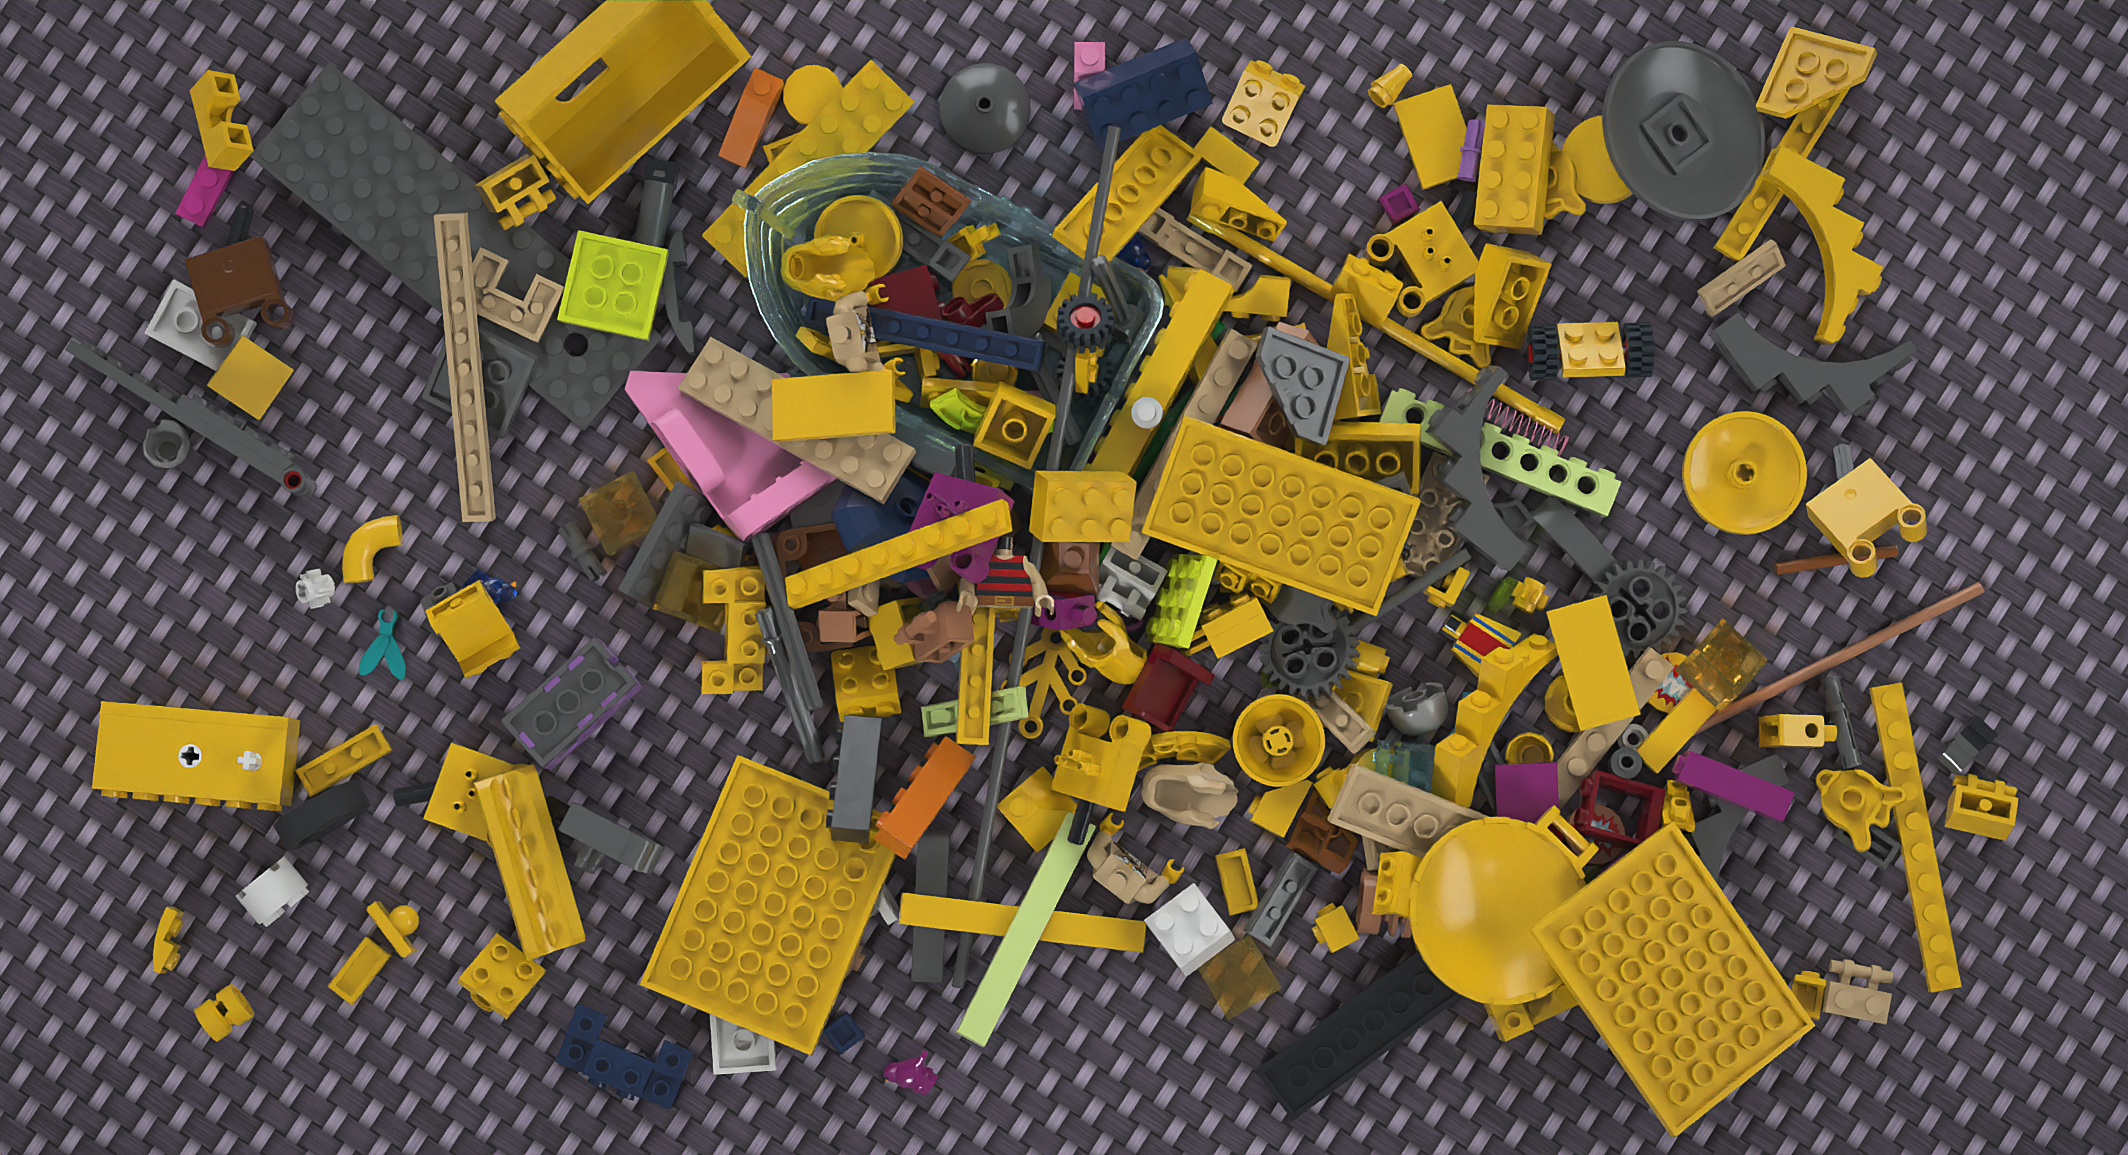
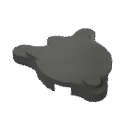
M1284 583L1272 604L1257 596V599L1265 604L1278 620L1286 624H1312L1324 633L1333 632L1337 627V620L1331 612V606L1334 602L1332 600Z

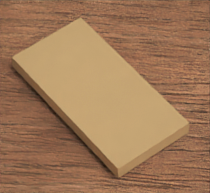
M1433 452L1421 478L1419 494H1414V497L1419 498L1421 503L1405 541L1412 548L1406 558L1401 555L1410 573L1408 575L1416 579L1455 555L1462 539L1445 526L1449 521L1448 514L1456 504H1461L1463 500L1435 479L1440 473L1438 471L1440 464L1447 458L1437 452ZM1482 473L1486 486L1490 476ZM1443 576L1436 582L1432 583L1431 585L1436 588H1440V585L1445 576Z

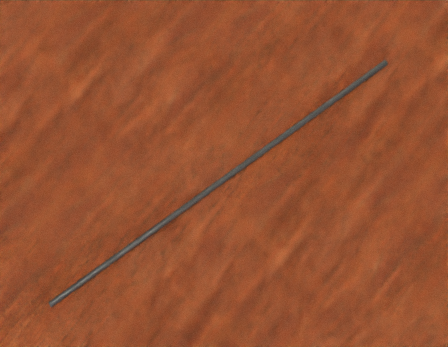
M1108 126L1077 298H1081V292H1086V297L1090 298L1094 271L1090 262L1092 258H1097L1121 130L1119 127ZM1069 345L1046 471L1059 470L1075 382V357L1078 347L1072 351L1069 349ZM1034 536L1029 562L1035 565L1040 574L1045 542H1041ZM1033 607L1030 609L1020 608L1006 689L1017 687L1020 683ZM1013 721L999 724L967 900L980 902ZM961 932L952 987L964 988L974 935L972 932Z

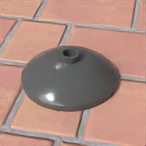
M980 63L960 70L948 81L941 95L939 109L942 125L953 142L973 153L993 154L1011 147L1021 138L1029 123L1031 105L1027 89L1013 72L996 64ZM982 100H988L991 105L987 109H982L979 103Z

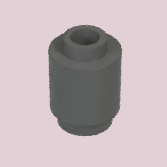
M1629 747L1618 749L1607 761V771L1609 774L1630 780L1639 773L1642 767L1641 756L1636 750ZM1625 759L1629 763L1630 768H1625L1621 760Z

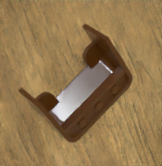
M835 523L769 533L784 583L785 577H788L786 561L798 560L806 554L808 550L807 535L838 531ZM752 547L754 566H760L754 547ZM765 584L764 600L766 605H770L773 609ZM811 622L797 623L807 653L860 646L859 641L854 643L834 642L822 644L820 642V631L816 625Z

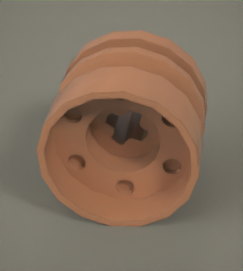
M1363 867L1357 900V933L1377 935L1381 923L1384 921L1387 922L1389 936H1395L1398 923H1401V937L1410 938L1412 931L1409 919L1396 914H1372L1378 871H1368L1367 868Z

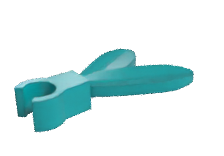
M381 609L378 619L380 621L379 634L382 635H379L363 655L359 663V674L364 676L371 673L383 656H385L391 673L397 679L403 680L406 675V664L396 640L391 636L394 635L395 623L398 621L399 615L397 611H393V620L386 622L383 618L385 610Z

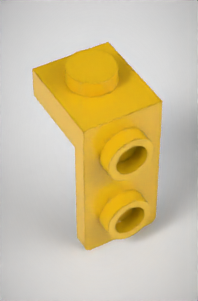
M889 341L876 342L880 358L914 353L919 382H922L923 377L934 378L937 375L939 359L936 353H932V350L903 344L891 345Z

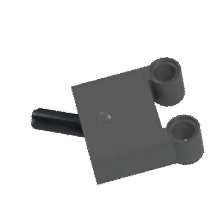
M548 796L545 799L550 816L562 822L558 830L584 843L577 855L575 867L594 874L605 855L640 873L643 871L649 875L652 874L665 849L664 846L587 806L572 802L570 806L554 796Z

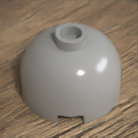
M1425 683L1427 689L1412 692V687H1408L1388 698L1389 705H1386L1385 708L1392 725L1399 732L1409 736H1418L1419 739L1431 737L1436 733L1435 730L1443 724L1448 715L1447 696L1443 685L1440 683Z

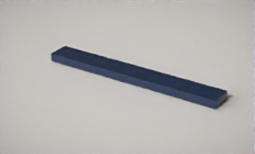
M810 296L804 325L828 329L826 318L834 315L833 309L836 302ZM868 306L875 339L1041 372L1047 341Z

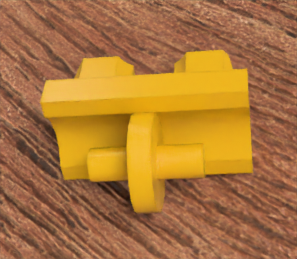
M1674 780L1667 781L1660 820L1661 828L1674 821L1681 832L1684 830L1694 832L1695 820L1690 794L1687 791L1686 785Z

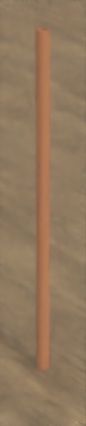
M1977 582L1715 711L1694 735L1983 594L1984 589L1982 585Z

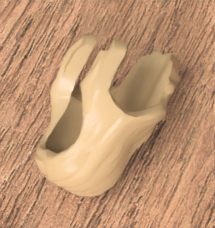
M1201 762L1194 765L1160 764L1152 767L1146 772L1143 779L1141 795L1148 807L1160 812L1173 821L1187 826H1205L1213 829L1219 825V822L1215 821L1214 818L1229 815L1230 811L1236 806L1238 801L1236 794L1239 791L1234 786L1233 780L1227 775L1219 773L1214 769V765Z

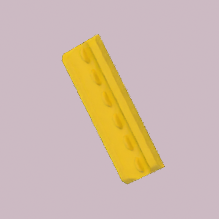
M534 764L474 782V788L525 960L528 961L584 942V929Z

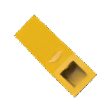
M1206 167L1193 186L1191 213L1272 242L1276 240L1287 224L1284 218L1233 176Z

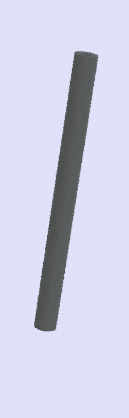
M1466 548L1462 549L1383 600L1377 616L1363 613L1352 620L1348 626H1353L1356 632L1360 631L1472 558Z

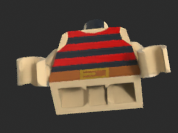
M999 537L994 549V555L991 556L989 561V573L986 578L976 584L968 582L963 577L961 578L960 598L956 611L960 612L962 605L970 607V615L974 614L976 607L1030 609L1034 607L1035 602V615L1040 617L1042 607L1048 608L1051 615L1054 614V600L1049 596L1045 582L1035 565L1028 562L1027 556L1012 555L1013 538Z

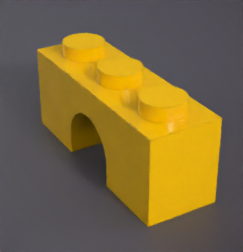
M207 70L190 89V94L208 167L236 171L254 150L248 126L231 123L233 109L241 100L235 75Z

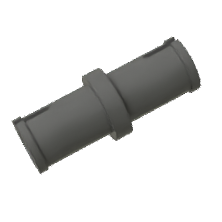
M571 521L565 524V529L561 527L558 530L559 534L572 551V559L579 562L589 581L593 583L601 579L600 575L604 577L607 574L606 569H604L593 552L595 549L593 544L586 541L576 522Z

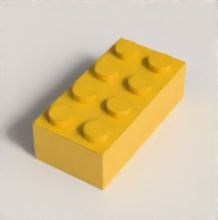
M1487 105L1474 225L1482 232L1542 235L1555 115L1547 107Z
M1333 421L1327 444L1322 447L1295 437V455L1371 482H1376L1404 471L1412 493L1419 494L1421 480V424Z

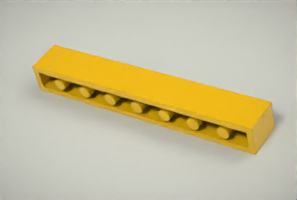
M1201 268L1197 274L1192 273L1184 286V290L1187 292L1181 302L1177 300L1170 311L1169 317L1172 320L1167 329L1162 327L1154 341L1157 347L1152 356L1147 354L1139 368V371L1142 372L1137 383L1132 382L1124 395V398L1127 399L1122 410L1117 409L1109 422V425L1112 426L1107 437L1102 436L1094 449V452L1097 453L1092 464L1087 463L1082 471H1123L1132 478L1235 291L1231 284ZM1144 397L1154 398L1163 409L1162 420L1157 426L1150 429L1139 427L1133 421L1131 415L1135 402Z

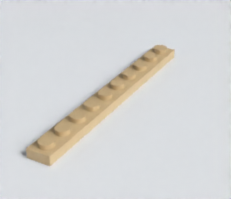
M468 213L434 215L462 522L493 521L496 519Z

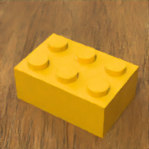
M1035 471L1029 532L1041 542H1130L1137 482L1123 471Z

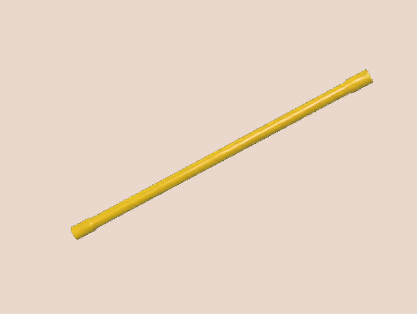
M1191 212L1188 215L1187 221L1210 234L1218 236L1334 304V300L1328 298L1332 285L1230 226ZM1359 314L1360 319L1471 384H1476L1474 379L1480 370L1386 317L1381 326ZM1502 383L1492 395L1527 415L1534 422L1537 423L1538 421V424L1542 427L1545 425V428L1549 431L1552 429V432L1556 435L1566 420L1559 414L1543 405L1536 404Z

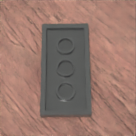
M677 481L618 590L644 606L657 611L659 605L665 600L667 590L674 577L679 574L682 563L687 555L686 549L690 525L695 522L703 525L709 519L713 507L710 501L692 488Z

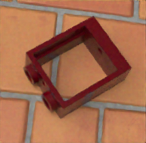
M1596 770L1587 777H1584L1580 785L1579 794L1582 795L1580 807L1577 808L1574 815V824L1577 825L1576 831L1584 838L1632 851L1659 830L1666 790ZM1598 787L1642 800L1635 838L1591 826Z

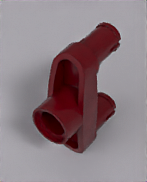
M997 293L986 294L970 304L964 297L960 296L948 302L942 309V314L948 322L980 328L987 322L986 313L1003 310L1004 303ZM934 351L940 359L946 361L957 378L966 375V372L963 370L964 368L968 372L971 371V363L965 357Z

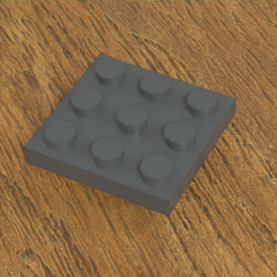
M478 326L487 429L489 433L503 439L509 432L539 357ZM444 340L421 398L452 413L446 342Z

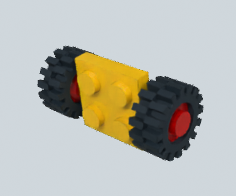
M1081 292V298H1077L1076 294L1070 296V302L1065 299L1062 302V307L1059 306L1057 334L1061 338V343L1064 346L1069 343V349L1072 351L1078 347L1075 357V382L1071 399L1072 404L1077 399L1078 406H1084V401H1088L1089 406L1095 405V398L1101 402L1104 400V395L1108 396L1110 388H1112L1113 369L1109 357L1105 358L1104 348L1105 342L1109 343L1111 341V335L1114 332V312H1112L1110 303L1106 305V299L1103 297L1097 300V294L1091 293L1090 298L1086 297V292ZM1066 352L1062 355V360H1059L1057 364L1058 391L1061 389L1067 356Z
M1618 322L1557 324V327L1555 325L1529 326L1527 363L1530 381L1556 380L1558 377L1559 359L1563 378L1624 375L1625 378L1651 377L1653 374L1652 370H1654L1653 362L1655 357L1654 335H1652L1651 323H1624L1621 337Z

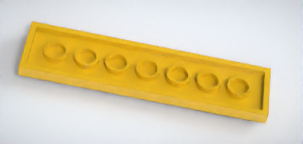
M870 60L702 234V237L747 278L915 104V101Z

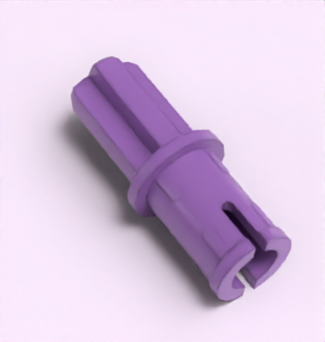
M1475 119L1468 122L1464 146L1460 147L1462 156L1457 179L1476 182L1479 159L1482 154L1481 149L1485 122Z

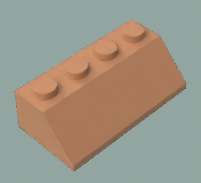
M1279 322L1275 328L1319 346L1308 330ZM1255 360L1249 375L1239 387L1238 394L1229 409L1225 411L1220 424L1225 430L1282 449L1291 430L1257 360Z

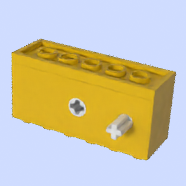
M101 701L92 789L102 790L101 796L128 798V792L133 793L132 799L158 801L159 795H164L163 801L189 804L190 798H195V804L220 806L221 800L226 801V807L251 809L252 803H257V809L282 812V806H292L300 720L279 716ZM195 755H199V760H194Z

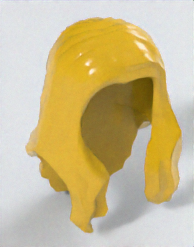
M825 235L810 242L793 245L786 250L781 259L782 267L780 273L783 281L789 287L813 297L835 302L842 296L866 290L868 284L877 277L872 255L863 248L852 245L851 240L836 235Z
M1102 601L1094 603V606L1110 621L1105 619L1098 620L1097 624L1101 630L1084 632L1078 628L1059 630L1064 642L1076 654L1081 663L1090 668H1096L1103 676L1118 684L1135 683L1149 657L1148 652L1129 638L1125 624L1118 613Z

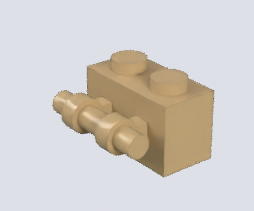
M1831 959L1829 972L1839 973L1838 982H1826L1821 1012L1887 1024L1892 994L1877 991L1879 982L1892 983L1893 972L1882 970V967L1877 965L1866 967L1854 964L1853 960L1843 959V961ZM1851 977L1867 979L1866 987L1850 985Z

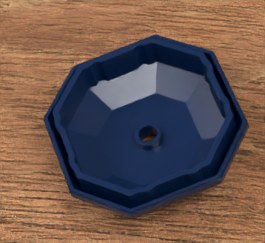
M906 469L884 504L845 483L831 513V517L847 553L851 554L909 533L930 482ZM917 566L888 576L900 584L931 578L926 569H920Z

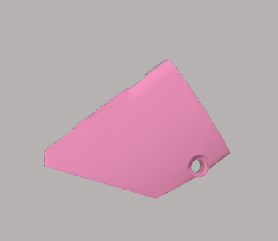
M630 370L624 390L699 494H705L735 538L742 542H750L753 536L765 532L838 480L834 476L682 393L678 387L687 373ZM778 373L785 378H791L788 373Z

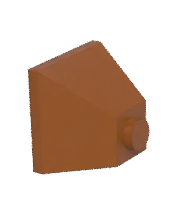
M1045 542L1040 575L1045 582L1047 591L1097 595L1099 593V542Z

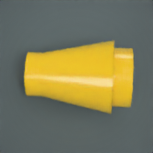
M1399 64L1388 73L1371 83V88L1368 90L1370 98L1382 108H1385L1387 105H1393L1407 81L1412 77L1411 71L1405 65Z

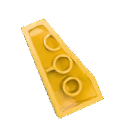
M1354 293L1335 295L1327 349L1350 357L1333 420L1381 414L1375 374H1369L1366 359L1370 357L1368 347H1364L1359 338L1362 333V324Z

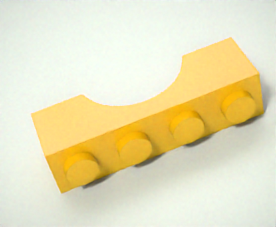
M1168 266L1167 280L1184 298L1187 292L1184 290V286L1192 273L1197 274L1199 268ZM1259 275L1257 281L1249 290L1231 297L1224 311H1230L1231 316L1236 318H1249L1251 313L1261 314L1262 320L1280 321V316L1287 317L1290 277ZM1166 297L1164 305H1168Z

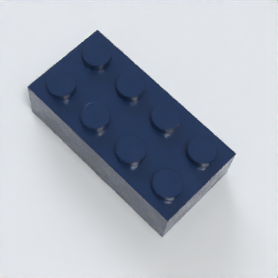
M1187 38L1073 83L1090 134L1099 149L1105 148L1108 126L1121 128L1118 141L1120 142L1213 104L1197 53Z

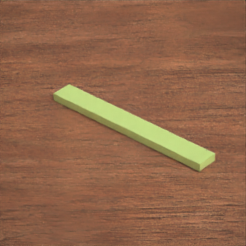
M1071 812L1066 814L955 1032L981 1047L986 1045L1096 828L1095 825L1089 824L1083 845L1068 842L1067 838L1075 815Z

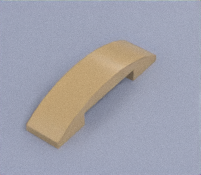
M1158 208L1138 231L1139 234L1189 267L1201 268L1231 284L1235 292H1237L1253 266L1227 249L1224 251L1177 222L1172 215L1161 208Z

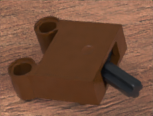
M237 205L226 247L184 259L203 321L201 334L207 342L218 348L229 346L235 338V330L230 323L223 319L225 317L261 307V317L274 329L284 330L294 320V312L285 301L268 241L263 236L247 240L254 210L243 205ZM277 307H283V317L278 321H272L271 312ZM223 325L225 329L224 335L219 339H213L212 330L214 327Z

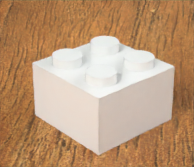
M1194 883L1144 920L1185 977L1235 940L1230 929Z

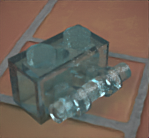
M1378 740L1377 752L1373 754V762H1376L1375 772L1387 776L1388 763L1393 764L1391 778L1431 793L1435 746L1424 742L1395 740L1394 753H1389L1390 741Z

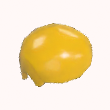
M974 359L971 364L973 381L988 383L1002 381L1006 384L1014 385L1017 380L1018 367Z
M1531 731L1514 737L1508 743L1505 753V760L1508 764L1552 762L1554 757L1549 741L1543 735Z

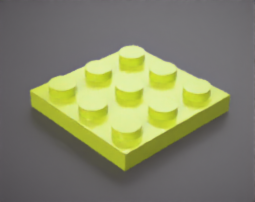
M578 230L557 320L563 323L649 341L669 250Z
M1173 554V557L1168 560L1165 567L1168 572L1164 585L1158 590L1155 598L1157 607L1154 616L1149 619L1146 625V642L1154 645L1157 642L1168 647L1189 649L1218 559L1207 555Z

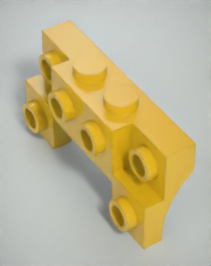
M760 566L703 570V603H725V660L701 661L702 694H733V691L763 689V663L765 662V654L769 653L766 644L761 643L763 636L755 613L762 608L770 607V605H766L764 600L765 581Z

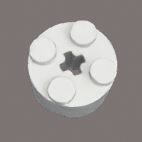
M284 856L235 897L259 925L263 923L267 927L285 912L282 908L284 904L287 903L291 908L309 893L306 888L308 883Z

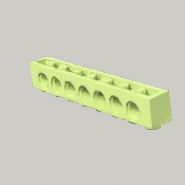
M1399 388L1398 392L1392 390L1379 423H1408L1406 412L1410 409H1416L1422 415V422L1420 423L1421 445L1452 456L1453 453L1425 432L1430 426L1428 421L1433 413L1438 409L1442 410L1445 406L1432 400H1427L1426 404L1415 400L1416 394ZM1484 423L1481 428L1480 437L1481 469L1548 496H1554L1558 500L1603 518L1609 515L1621 485V481L1615 479V473L1599 468L1597 472L1586 468L1587 462L1570 457L1568 461L1558 457L1559 451L1542 445L1538 449L1529 445L1530 440L1523 436L1513 434L1511 438L1501 434L1502 429L1500 427ZM1496 443H1501L1507 448V456L1503 460L1496 459L1492 454V447ZM1527 454L1534 457L1536 466L1533 471H1526L1521 467L1520 460L1523 455ZM1552 466H1559L1563 469L1564 479L1562 482L1557 483L1550 479L1549 470ZM1581 477L1591 480L1593 489L1590 494H1584L1578 489V481Z

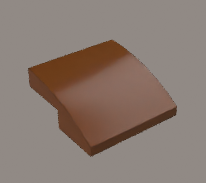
M919 166L893 198L890 205L942 239L951 225L955 224L968 207L971 200Z

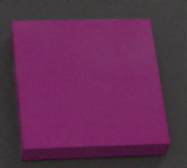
M1557 762L1494 764L1497 817H1510V819L1535 824L1552 805L1559 809Z

